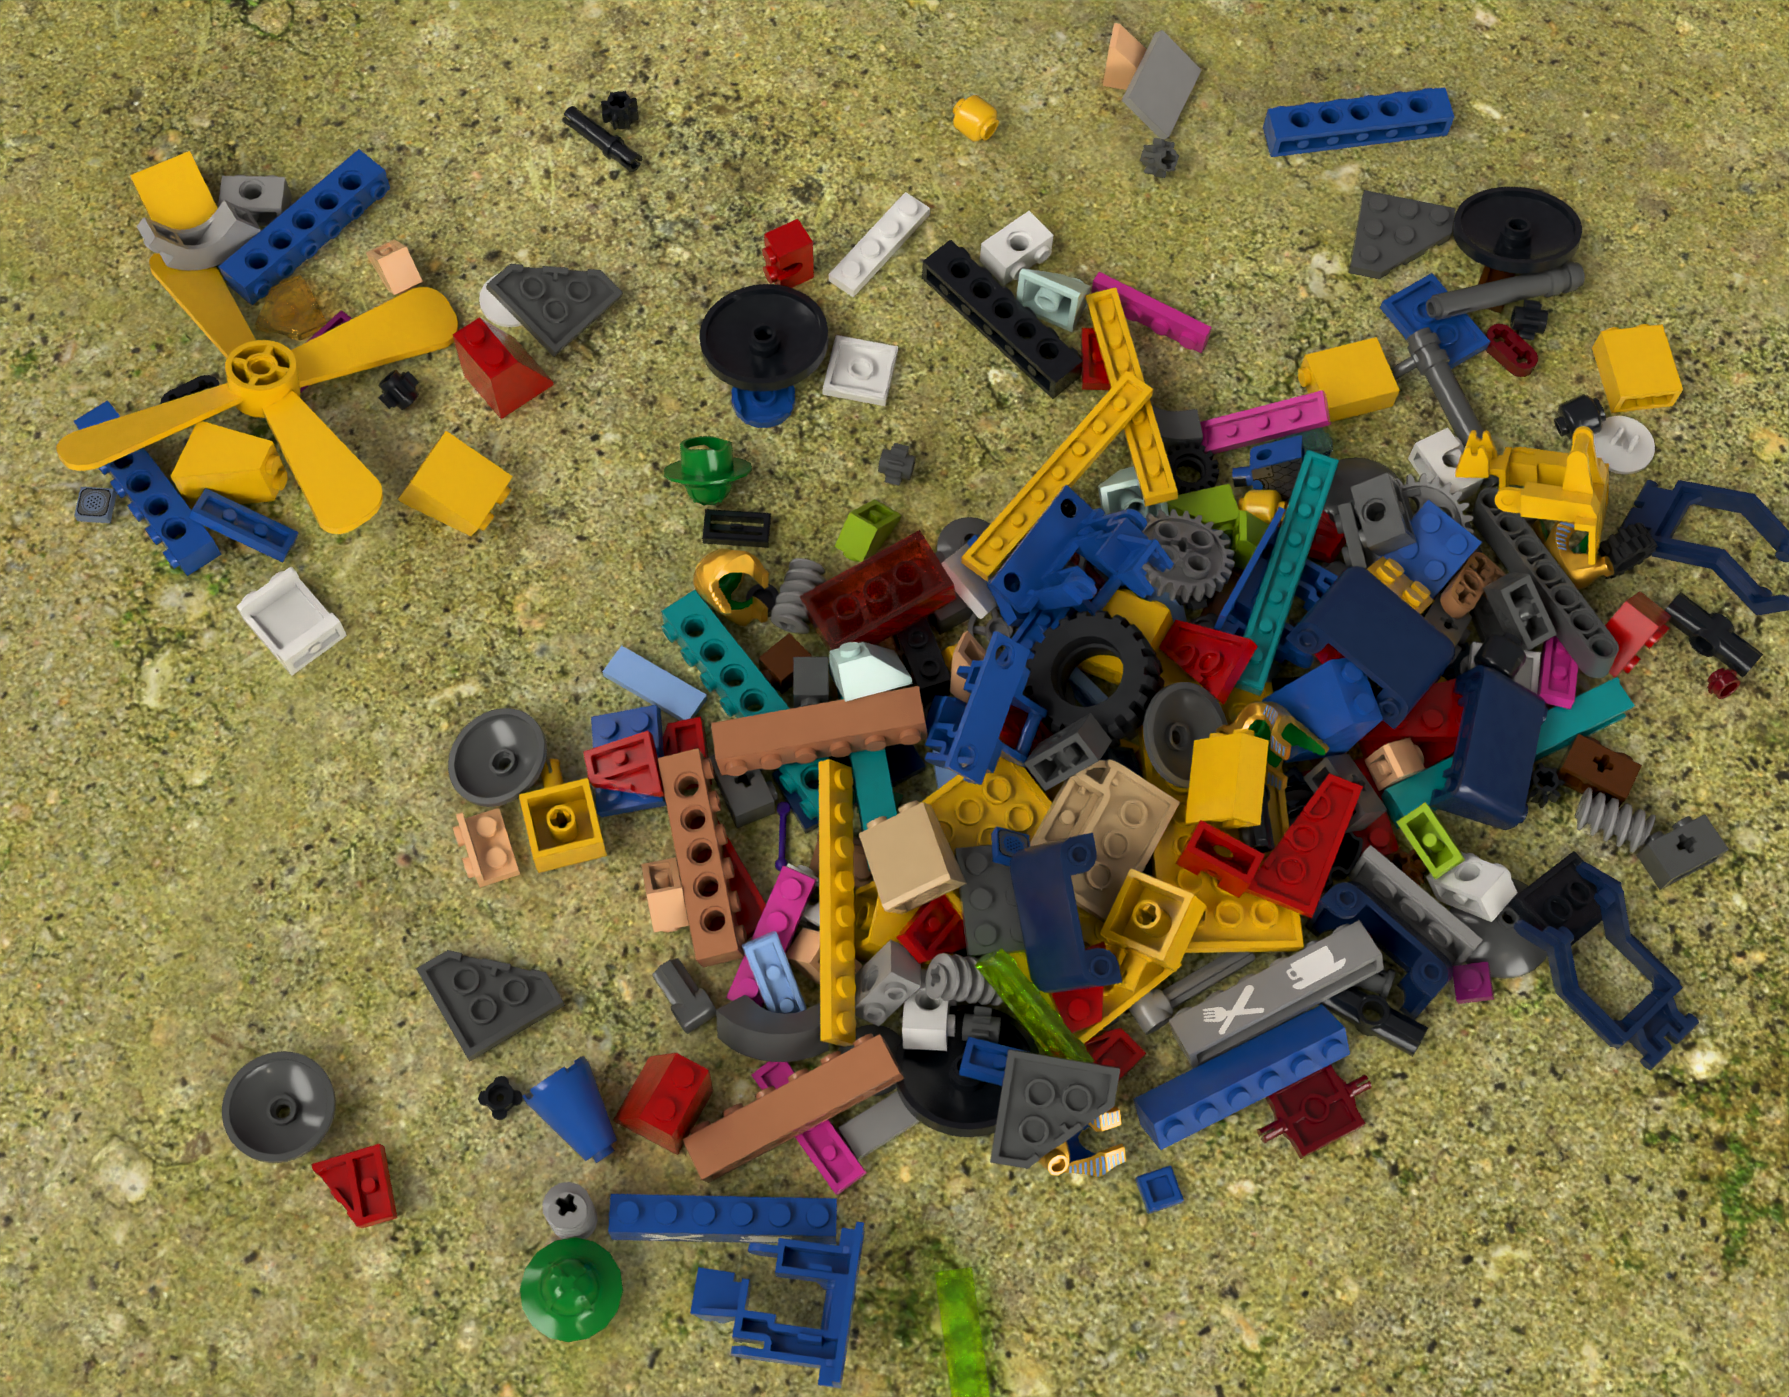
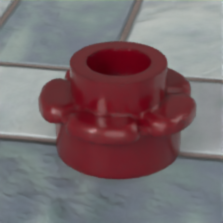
M1724 668L1713 672L1708 678L1709 684L1707 688L1709 694L1714 693L1718 699H1724L1734 693L1740 685V680L1736 677L1737 672L1735 670H1725Z

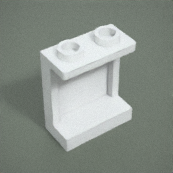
M293 567L276 573L269 583L257 591L248 593L241 603L237 605L243 620L291 676L347 636L339 619L325 609L300 580Z

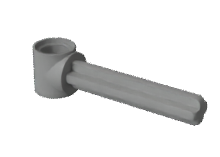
M1227 952L1162 991L1158 988H1153L1128 1009L1145 1035L1151 1034L1169 1022L1168 1020L1173 1016L1172 1009L1254 962L1255 955L1253 952Z

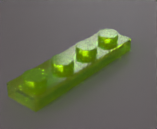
M1003 948L986 954L977 961L974 966L1049 1056L1090 1063L1095 1061L1086 1051L1083 1042L1072 1034L1063 1023L1060 1014L1049 1006L1040 995L1037 986L1026 978L1017 967L1014 958L1007 954Z
M972 1267L934 1272L950 1397H990Z

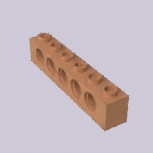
M699 748L658 758L696 961L704 968L741 959L744 957L742 944L747 943L748 939L744 925H738L736 912L741 911V904L737 891L731 890L729 879L734 878V869L730 857L725 858L723 845L728 844V839L723 823L718 824L716 812L721 811V803L717 791H712L710 779L715 778L712 761L710 758H705ZM699 784L698 791L694 795L684 796V791L689 785ZM705 817V823L701 828L696 830L690 829L691 823L695 818ZM712 850V855L708 861L697 863V857L701 851ZM718 883V891L713 896H703L707 885ZM725 917V924L720 930L710 931V924L713 919Z

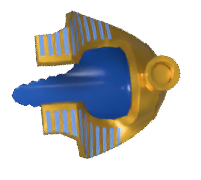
M1117 1106L1111 1108L1083 1127L1082 1130L1092 1127L1096 1132L1121 1125L1120 1110ZM1081 1130L1066 1142L1044 1155L1038 1162L1052 1175H1060L1065 1172L1100 1177L1116 1165L1126 1162L1123 1144L1099 1151L1097 1154L1085 1149L1078 1138L1082 1132Z

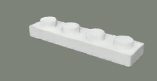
M905 192L829 273V282L854 298L930 215V208Z

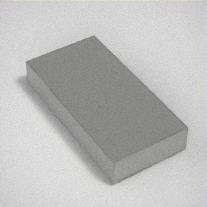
M898 1091L838 1127V1131L859 1161L918 1124L919 1120L908 1111Z

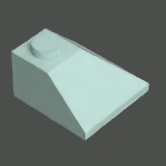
M1022 268L1019 273L1016 300L1024 307L1027 306L1032 309L1037 318L1073 332L1087 306L1085 295L1090 293L1091 286L1085 284L1080 279L1070 278L1063 274Z
M1134 466L1117 471L1098 486L1101 509L1105 512L1104 516L1125 509H1134L1145 518L1148 513L1156 517L1159 510H1162L1169 516L1167 502L1145 507Z
M848 642L842 644L838 649L830 650L829 674L845 702L913 684L910 674L894 650L866 642Z

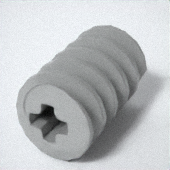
M803 558L793 559L789 563V571L784 576L785 582L781 585L780 594L776 597V605L771 610L770 620L775 626L792 633H809L810 627L806 623H811L814 620V615L810 611L818 609L819 605L815 600H819L823 596V592L819 588L827 586V580L821 576L825 573L822 565Z
M1588 787L1576 809L1577 830L1580 831L1588 823L1590 824L1591 836H1594L1602 829L1604 830L1603 841L1607 842L1613 835H1616V846L1621 847L1628 840L1630 841L1629 852L1634 853L1648 838L1656 815L1652 814L1645 820L1646 813L1642 809H1638L1632 815V805L1626 803L1619 809V801L1616 798L1610 799L1605 804L1606 796L1601 792L1592 799V788Z
M947 953L938 954L932 959L925 978V989L928 997L931 999L941 998L944 1001L952 999L956 1002H963L965 1000L968 1003H976L978 1001L981 1005L990 1003L993 1006H997L1005 1000L1009 988L1008 973L1001 961L997 959L974 958L972 956L962 957L961 955H949Z
M564 1182L555 1185L547 1192L542 1204L543 1214L554 1233L561 1239L573 1237L587 1239L595 1230L598 1221L597 1211L587 1191L579 1184Z

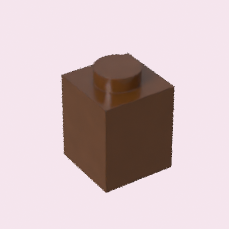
M790 633L759 657L760 672L771 686L775 687L781 694L794 685L793 657H812Z

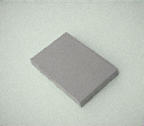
M1160 30L1154 34L1122 101L1160 139L1169 138L1201 69L1163 30Z

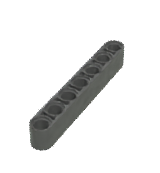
M1494 487L1484 488L1478 494L1472 512L1473 524L1509 573L1530 574L1555 628L1556 637L1581 671L1591 678L1605 677L1608 675L1619 651L1617 641L1526 520L1520 517V513L1505 512L1498 509L1495 504V496L1499 489Z

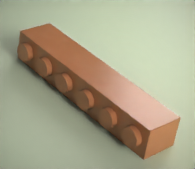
M919 686L876 693L847 702L842 699L711 723L715 759L721 776H739L747 771L762 768L773 770L781 765L795 762L807 764L818 758L829 756L840 758L848 756L851 752L863 750L879 751L886 746L896 744L913 745L920 740L928 738Z
M872 1033L862 1036L853 1042L854 1048L843 1054L840 1051L833 1052L820 1060L821 1066L811 1071H808L807 1068L799 1070L787 1078L789 1083L778 1089L775 1086L765 1088L755 1095L756 1100L746 1106H743L742 1103L736 1104L726 1109L722 1113L723 1118L712 1124L710 1121H705L691 1128V1135L682 1140L701 1180L710 1183L903 1080L904 1076L885 1039L880 1034L875 1037Z

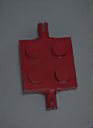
M1330 1064L1265 1097L1274 1113L1275 1121L1257 1129L1259 1137L1264 1135L1261 1138L1264 1144L1283 1134L1291 1142L1299 1158L1302 1159L1362 1128L1366 1124L1356 1108L1355 1096L1368 1089H1372L1371 1082L1365 1083L1368 1077L1364 1074L1346 1084L1336 1074Z

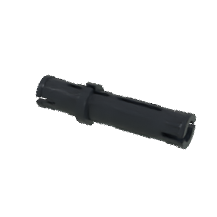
M571 106L565 111L564 116L566 117L562 118L563 123L602 150L606 158L616 160L629 172H634L639 168L641 163L638 161H642V156L625 145L621 137L611 135L575 106Z

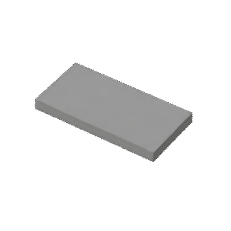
M1371 845L1363 852L1348 876L1350 880L1360 882L1447 956L1452 962V966L1462 965L1483 941L1482 938Z

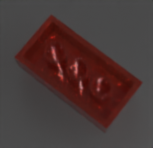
M918 530L802 594L800 599L807 617L830 653V650L838 649L842 644L848 642H866L876 645L954 602L956 594L954 583L921 531Z

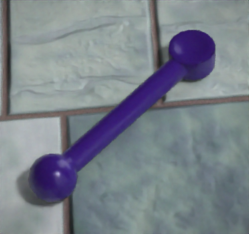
M780 802L777 805L780 824L778 859L775 861V868L778 871H781L782 867L788 864V861L785 859L787 816L790 814V805L787 802Z

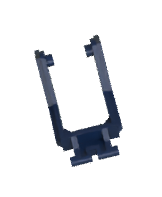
M1652 480L1645 482L1634 502L1635 507L1630 509L1619 530L1622 528L1626 529L1631 524L1643 523L1658 545L1656 551L1651 553L1652 557L1712 569L1755 615L1789 610L1788 596H1772L1771 590L1766 587H1760L1725 549L1672 539L1690 505L1695 504L1741 513L1776 550L1775 557L1782 562H1789V530L1755 494L1678 480L1673 490L1658 488V484Z
M1582 861L1576 866V870L1581 877L1597 887L1594 899L1600 905L1606 939L1652 983V991L1622 1020H1612L1579 987L1571 948L1574 935L1569 929L1564 926L1558 929L1547 926L1543 931H1540L1521 919L1514 924V929L1520 936L1547 952L1555 993L1610 1047H1615L1618 1050L1629 1041L1643 1055L1640 1059L1641 1064L1646 1069L1652 1070L1672 1050L1671 1044L1664 1036L1674 1044H1678L1699 1024V1021L1691 1013L1684 1016L1678 1011L1673 997L1683 988L1680 985V980L1631 934L1621 882Z

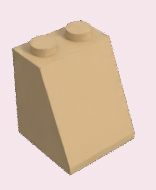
M918 800L904 804L898 809L900 813L889 819L886 816H882L866 824L868 829L859 833L882 906L887 912L903 915L967 884L932 806L925 802L919 803Z

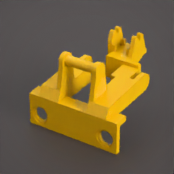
M1586 426L1576 428L1573 433L1572 448L1569 453L1526 447H1515L1513 449L1512 447H1505L1503 455H1498L1489 431L1485 430L1482 438H1478L1477 432L1472 430L1464 452L1460 456L1455 477L1489 478V475H1494L1499 478V490L1495 496V504L1498 509L1505 512L1520 513V517L1575 522L1574 530L1589 532L1588 564L1595 565L1609 503V464L1604 463L1602 458H1597L1593 431ZM1509 485L1524 486V489L1509 487Z

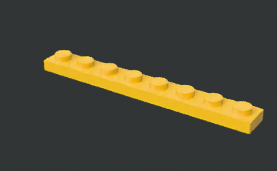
M1117 288L1085 295L1111 388L1126 371L1145 383ZM1149 399L1123 428L1145 507L1178 499L1176 484Z
M1126 371L961 557V563L989 582L1065 485L1071 488L1150 399L1153 394V388Z
M827 759L819 762L820 1037L823 1042L847 1047L853 1045V1042L856 1041L852 767Z

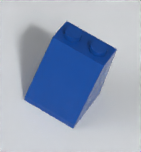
M1347 658L1329 660L1262 700V702H1274L1282 705L1296 720L1307 727L1310 732L1314 733L1329 747L1325 755H1318L1298 745L1292 746L1290 757L1288 760H1284V763L1345 754L1383 720L1367 675Z

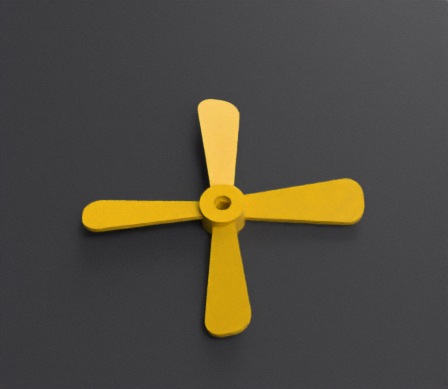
M154 253L149 259L151 273L227 358L225 371L228 383L74 431L63 437L57 444V454L62 463L67 468L77 471L96 469L235 406V408L246 415L266 419L319 526L324 531L331 534L347 533L371 519L378 512L383 501L380 481L300 398V388L447 348L454 342L453 334L458 331V320L446 297L433 288H412L290 350L285 345L275 341L255 339L216 266L201 270L173 269L166 266L159 253Z

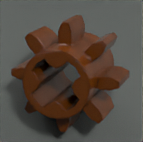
M1400 847L1398 851L1393 852L1389 857L1386 856L1391 863L1420 886L1425 883L1424 872L1428 869L1415 849H1412L1408 854Z

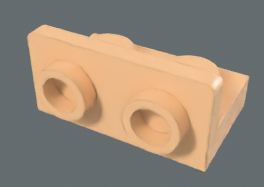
M499 808L468 818L464 817L463 812L456 814L459 825L453 827L458 846H466L468 857L462 858L468 878L475 877L481 888L520 875Z

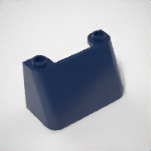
M1351 566L1345 569L1286 637L1296 648L1307 654L1318 653L1329 643L1383 688L1375 699L1383 721L1393 729L1405 719L1455 656L1454 644L1445 634L1373 574L1360 566Z
M1478 665L1456 677L1453 693L1463 696L1458 699L1457 705L1464 708L1451 768L1443 771L1442 777L1447 778L1445 786L1442 790L1434 789L1432 791L1430 807L1506 831L1514 828L1518 823H1523L1528 814L1526 800L1540 729L1547 717L1548 708L1545 706L1544 699L1538 694L1493 668Z
M1093 833L1026 847L1018 850L1010 860V874L1030 978L1033 985L1044 993L1065 992L1122 983L1118 961L1111 951L1104 948L1085 950L1071 875L1084 873L1094 866L1097 859V851Z
M1355 881L1336 884L1320 899L1313 917L1307 920L1304 927L1318 938L1324 932L1334 931L1341 925H1351L1360 920L1365 929L1370 933L1377 947L1407 972L1397 984L1404 992V1003L1399 1010L1404 1015L1415 1020L1450 982L1454 970L1452 962L1365 885Z

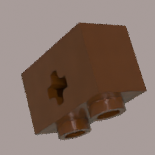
M1578 734L1568 746L1556 773L1559 780L1565 781V786L1581 794H1584L1588 787L1592 788V799L1601 792L1606 796L1605 804L1610 799L1616 798L1619 801L1620 807L1627 799L1642 765L1633 761L1625 753L1614 752L1602 746L1595 738Z

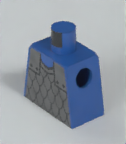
M1302 435L1253 447L1250 450V466L1232 469L1234 487L1253 486V489L1276 490L1281 495L1282 501L1289 503L1305 456Z

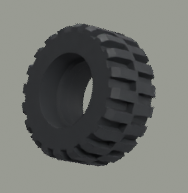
M1087 610L1077 612L1076 619L1071 620L1066 616L1058 620L1060 626L1054 630L1051 627L1047 628L1042 633L1046 637L1042 643L1035 642L1031 649L1035 656L1033 659H1027L1025 666L1031 671L1025 686V690L1029 694L1028 698L1048 711L1046 718L1041 719L1042 723L1055 734L1091 713L1112 740L1109 745L1110 749L1121 746L1120 739L1124 737L1131 741L1138 736L1135 730L1141 725L1144 726L1145 714L1151 700L1164 688V680L1160 676L1163 673V668L1156 656L1157 653L1143 633L1134 624L1130 625L1126 618L1118 614L1112 618L1108 611L1097 610L1095 616H1091ZM1097 655L1118 657L1123 664V675L1113 695L1104 702L1090 707H1078L1069 703L1066 698L1067 682L1073 670L1080 663Z

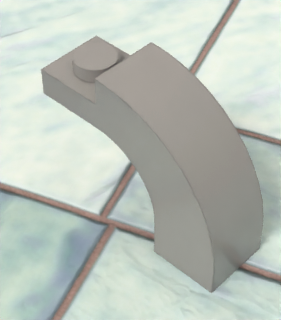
M226 200L222 202L216 212L205 223L191 229H173L145 217L137 225L139 232L144 238L145 246L151 251L159 253L167 267L179 270H201L220 265L261 231L249 210Z

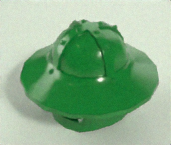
M698 436L688 438L680 443L681 460L665 467L664 477L685 486L688 495L694 503L697 502L703 506H715L728 496L732 489V484L736 480L747 476L752 471V466L750 462L744 459L733 457L732 442L713 436ZM699 445H706L709 447V449H688Z
M577 1237L556 1240L539 1250L525 1268L520 1286L522 1309L531 1325L550 1339L568 1343L589 1339L605 1329L619 1310L623 1294L621 1270L610 1252L594 1241Z

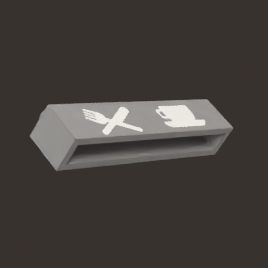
M1360 920L1351 925H1341L1333 931L1332 935L1320 941L1315 940L1307 943L1301 951L1288 958H1278L1270 964L1269 968L1257 974L1244 976L1231 988L1225 991L1213 992L1204 1002L1194 1007H1186L1179 1010L1173 1018L1168 1020L1172 1034L1193 1069L1384 970L1382 953Z

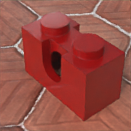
M795 219L764 234L765 248L762 249L766 266H763V272L770 284L775 283V285L793 288L814 278L813 241L799 219Z
M1200 820L1191 832L1175 864L1197 876L1202 870L1219 880L1217 887L1240 898L1251 884L1265 854ZM1215 845L1223 846L1229 849L1233 855L1231 858L1221 856L1213 847Z

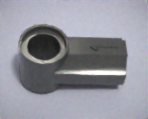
M679 958L666 961L652 973L654 980L671 1004L670 1008L673 1015L686 1034H689L716 1016V1008L702 988L697 987Z

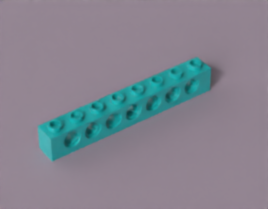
M696 590L691 591L661 611L664 623L661 626L663 633L671 643L676 641L682 648L680 653L685 662L690 667L696 666L701 672L700 679L709 692L715 690L720 696V705L729 717L734 715L736 718L790 709ZM693 631L703 632V634L698 637L689 636V634ZM713 655H719L723 657L721 660L717 662H712L708 660V658ZM732 680H740L743 682L741 685L736 687H731L727 685V683ZM754 704L763 707L757 712L747 710L749 706ZM829 757L818 758L807 764H784L777 768L782 773L779 776L782 785L790 794L796 791L803 800L799 804L810 820L816 817L819 821V788L811 789L806 784L811 780H819V762L830 759ZM853 788V803H855V789Z

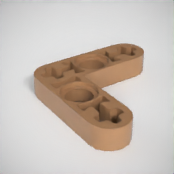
M1474 552L1453 576L1440 597L1443 609L1451 617L1461 619L1475 607L1481 595L1487 598L1483 587L1506 574L1481 552Z

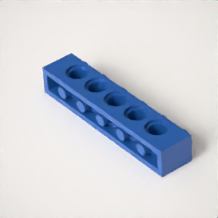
M1445 87L1425 88L1418 91H1398L1392 94L1367 95L1360 98L1336 99L1328 102H1308L1303 105L1287 107L1277 106L1267 110L1263 130L1270 156L1278 157L1447 136L1454 119V114Z
M358 149L219 265L226 284L251 305L255 304L259 299L266 297L279 282L290 277L295 269L305 260L312 258L325 243L337 237L341 230L351 221L358 219L364 210L376 200H380L390 189L385 169Z
M107 400L74 420V423L78 430L118 418L120 415ZM141 448L99 467L103 475L107 473L112 475L114 479L110 481V484L119 497L122 499L127 496L130 499L131 503L127 506L137 521L140 522L145 519L149 526L145 528V531L155 545L162 542L167 550L162 553L173 569L180 566L184 573L189 576L222 555L214 539L204 526L189 519L191 509L145 448ZM131 464L129 467L122 469L124 466ZM149 487L147 490L140 492L143 488ZM167 510L164 514L157 515L159 512ZM185 533L181 538L174 539L177 535Z

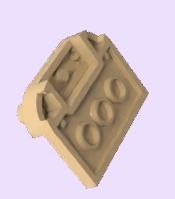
M1109 759L1106 761L1099 760L1064 781L1032 838L1030 846L1093 833L1097 851L1095 864L1089 871L1071 875L1076 905L1105 923L1130 868L1141 873L1143 872L1180 802L1120 763Z

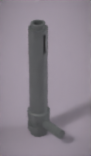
M1568 261L1552 270L1518 275L1433 295L1426 302V311L1429 317L1440 320L1538 296L1547 298L1559 295L1561 292H1574L1583 285L1585 274L1583 267L1579 263Z
M1429 327L1416 331L1407 338L1409 344L1407 349L1411 357L1390 369L1395 380L1415 368L1418 369L1422 376L1426 377L1451 427L1465 449L1470 432L1475 430L1477 437L1482 438L1484 430L1449 365L1450 358L1446 350L1441 349L1439 346L1441 341L1437 333H1432ZM1489 475V478H1484L1481 484L1483 486L1486 485L1487 488H1496L1499 486V478Z

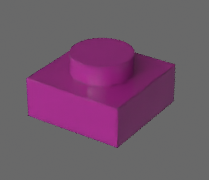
M1488 962L1453 966L1454 988L1458 1004L1494 1000L1490 965Z

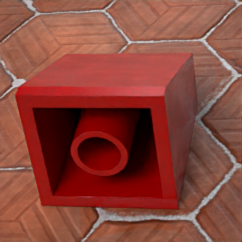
M479 317L453 334L464 377L500 419H503L554 385L549 376L516 338Z
M678 1053L650 1056L613 1121L678 1155L684 1145L682 1139L689 1136L690 1129L694 1127L713 1093L710 1071Z

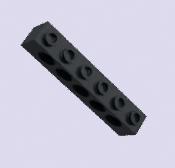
M949 240L923 260L922 279L1052 399L1080 378L1083 360L1078 351L1062 342L1054 329L1046 327L1037 319L1032 309L1027 306L1024 307L1017 301L1010 289L1005 286L1002 287L995 281L988 269L983 266L980 267L973 261L966 249L958 247L952 240ZM1021 336H1028V337H1030V338H1029V339H1025V338H1022ZM1044 356H1049V357H1052L1053 359H1045V358H1043V357H1044Z

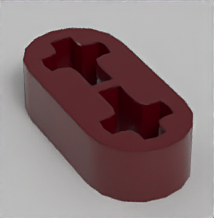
M1494 324L1490 326L1485 334L1491 341L1488 348L1485 349L1487 353L1514 376L1526 377L1530 375L1538 362V355L1534 348L1507 325ZM1501 337L1502 339H1504V342H1495L1493 339H1499ZM1524 358V359L1527 360V363H1526V362H1522V363L1520 364V363H1518L1516 360H1517V359H1518V360H1521V359Z

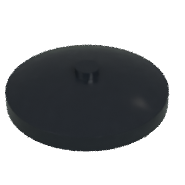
M1497 187L1473 194L1458 207L1453 224L1454 239L1459 248L1468 257L1486 267L1509 273H1539L1565 264L1577 252L1582 235L1581 221L1568 204L1548 193L1525 187Z
M775 284L752 285L735 290L722 297L705 315L699 335L703 359L716 377L733 387L758 392L787 388L807 378L823 361L829 342L827 321L818 304L809 296L796 289Z
M975 1005L950 1006L949 1014H955L956 1016L955 1036H948L947 1051L903 1049L902 1039L895 1057L904 1076L903 1080L896 1083V1087L905 1107L924 1125L951 1136L980 1137L995 1132L1002 1086L959 1075L967 1041L962 1040L964 1014H974ZM993 1009L992 1016L1001 1017L1000 1045L1039 1054L1034 1039L1024 1026L1011 1016Z

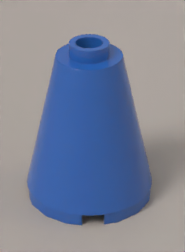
M585 1056L574 1060V1065L568 1069L564 1066L530 1089L529 1093L524 1094L522 1097L526 1104L585 1161L593 1158L595 1163H598L615 1151L611 1144L616 1142L617 1139L589 1061H587Z

